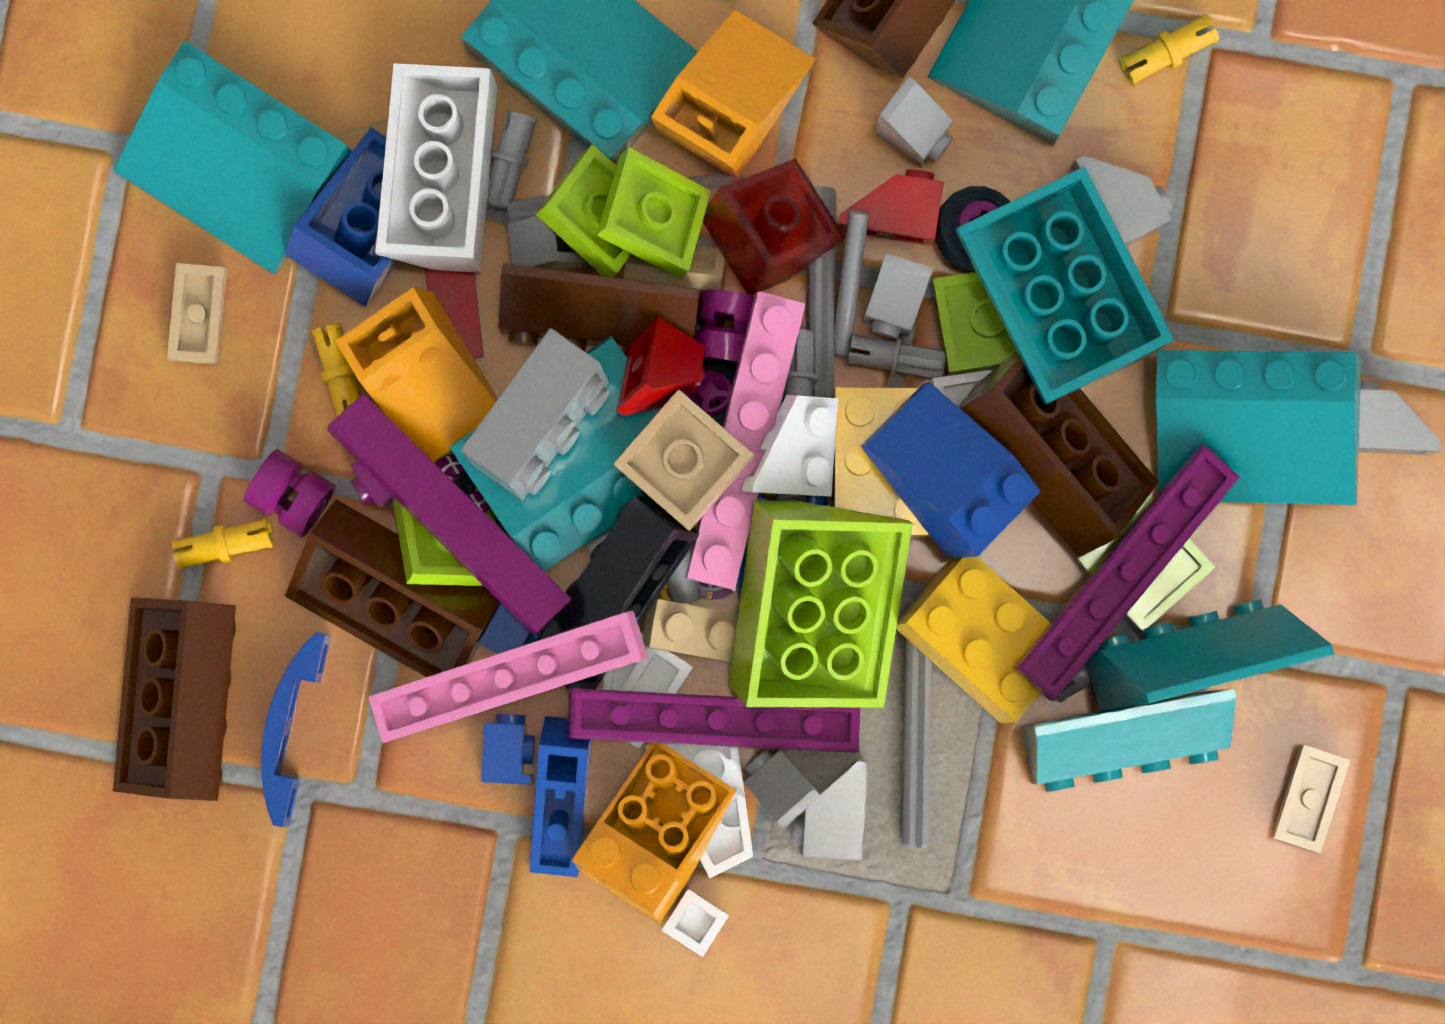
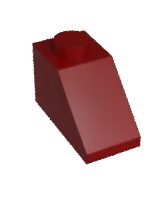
M907 169L905 175L895 174L843 211L839 217L837 231L847 232L850 210H863L869 213L866 236L932 246L936 235L944 182L934 180V174L931 172L917 169Z
M657 317L629 345L617 412L626 416L663 408L678 389L684 394L686 392L688 394L693 393L702 382L705 374L702 364L706 346L660 317Z

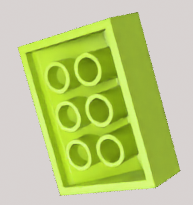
M754 500L728 682L729 687L746 707L884 708L913 526L910 520L799 501Z

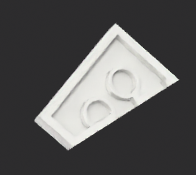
M663 743L737 791L700 858L709 879L752 858L753 850L738 747Z

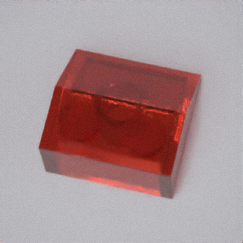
M796 158L718 188L707 205L703 218L704 226L749 295H754L758 291L761 292L788 281L845 239L844 233Z

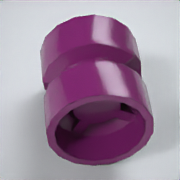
M702 290L698 318L704 323V327L696 331L695 340L706 346L703 360H718L737 368L755 296L726 290ZM725 320L734 322V330L723 328Z
M275 449L253 477L243 501L267 516L277 513L279 524L303 538L313 528L326 509L336 485L314 471L303 474L300 462L281 450ZM294 490L298 495L292 502L288 497Z

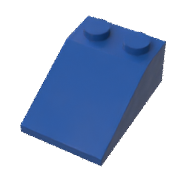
M370 127L295 224L285 251L286 256L365 307L399 262L398 260L376 254L386 136Z
M930 382L923 383L860 446L947 558L978 557L1041 492L1009 450Z

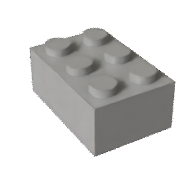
M550 328L462 447L461 451L476 469L521 501L524 500L529 492L535 495L549 478L551 471L547 467L557 453L566 454L576 442L580 434L576 427L587 412L594 415L609 395V390L606 389L609 380L600 363Z

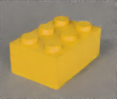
M835 387L834 398H838L833 468V507L910 520L913 523L911 538H930L931 536L860 447L918 388Z
M979 557L951 558L898 619L896 629L999 723L1017 722L1041 693L1014 669V666L1049 626L1050 622Z

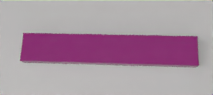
M365 394L361 395L328 425L327 431L535 637L570 605L572 599Z
M1205 445L1198 446L1014 666V669L1047 699L1055 701L1240 476Z
M571 688L569 691L567 738L859 753L860 708L746 707L739 697L579 688Z

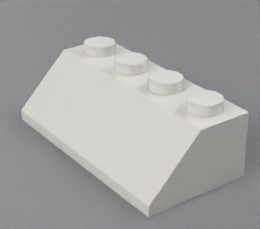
M393 64L376 242L377 255L431 270L481 273L498 87L490 68Z

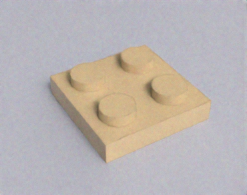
M678 389L613 465L690 531L755 455Z

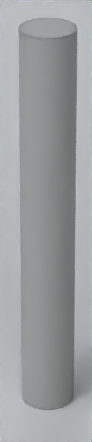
M863 210L849 211L834 326V354L846 356L851 352L850 346L854 330L869 213Z

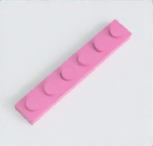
M760 291L755 293L722 425L727 432L752 452L755 457L700 518L696 530L699 536L692 546L685 574L686 579L735 590L749 535L753 504L759 494L757 492L742 491V483L746 476H754L764 455L760 447L767 433L776 424V415L780 409L805 303Z
M633 610L369 696L368 698L381 741L386 743L648 659V655Z

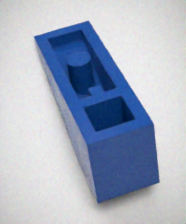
M545 716L538 750L529 872L578 877L579 870L572 862V859L582 845L592 740L567 738L568 719Z

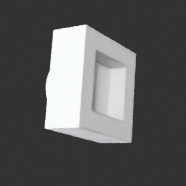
M688 888L661 931L703 957L726 922L729 914Z

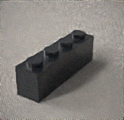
M634 495L619 510L616 517L617 522L605 540L600 542L592 551L590 563L580 578L573 582L565 593L572 599L570 605L542 630L538 641L633 610L639 625L699 536V533L693 528L690 531L687 530L652 498ZM607 672L564 685V687L568 690L571 688L596 689Z

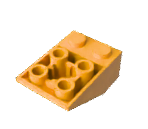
M734 9L679 73L651 115V119L658 132L738 180L816 59Z
M412 287L335 341L360 384L384 414L434 463L452 452L449 445L479 426L498 400L435 293L432 291Z
M651 743L573 857L572 862L579 872L660 924L689 881L737 791L667 745Z

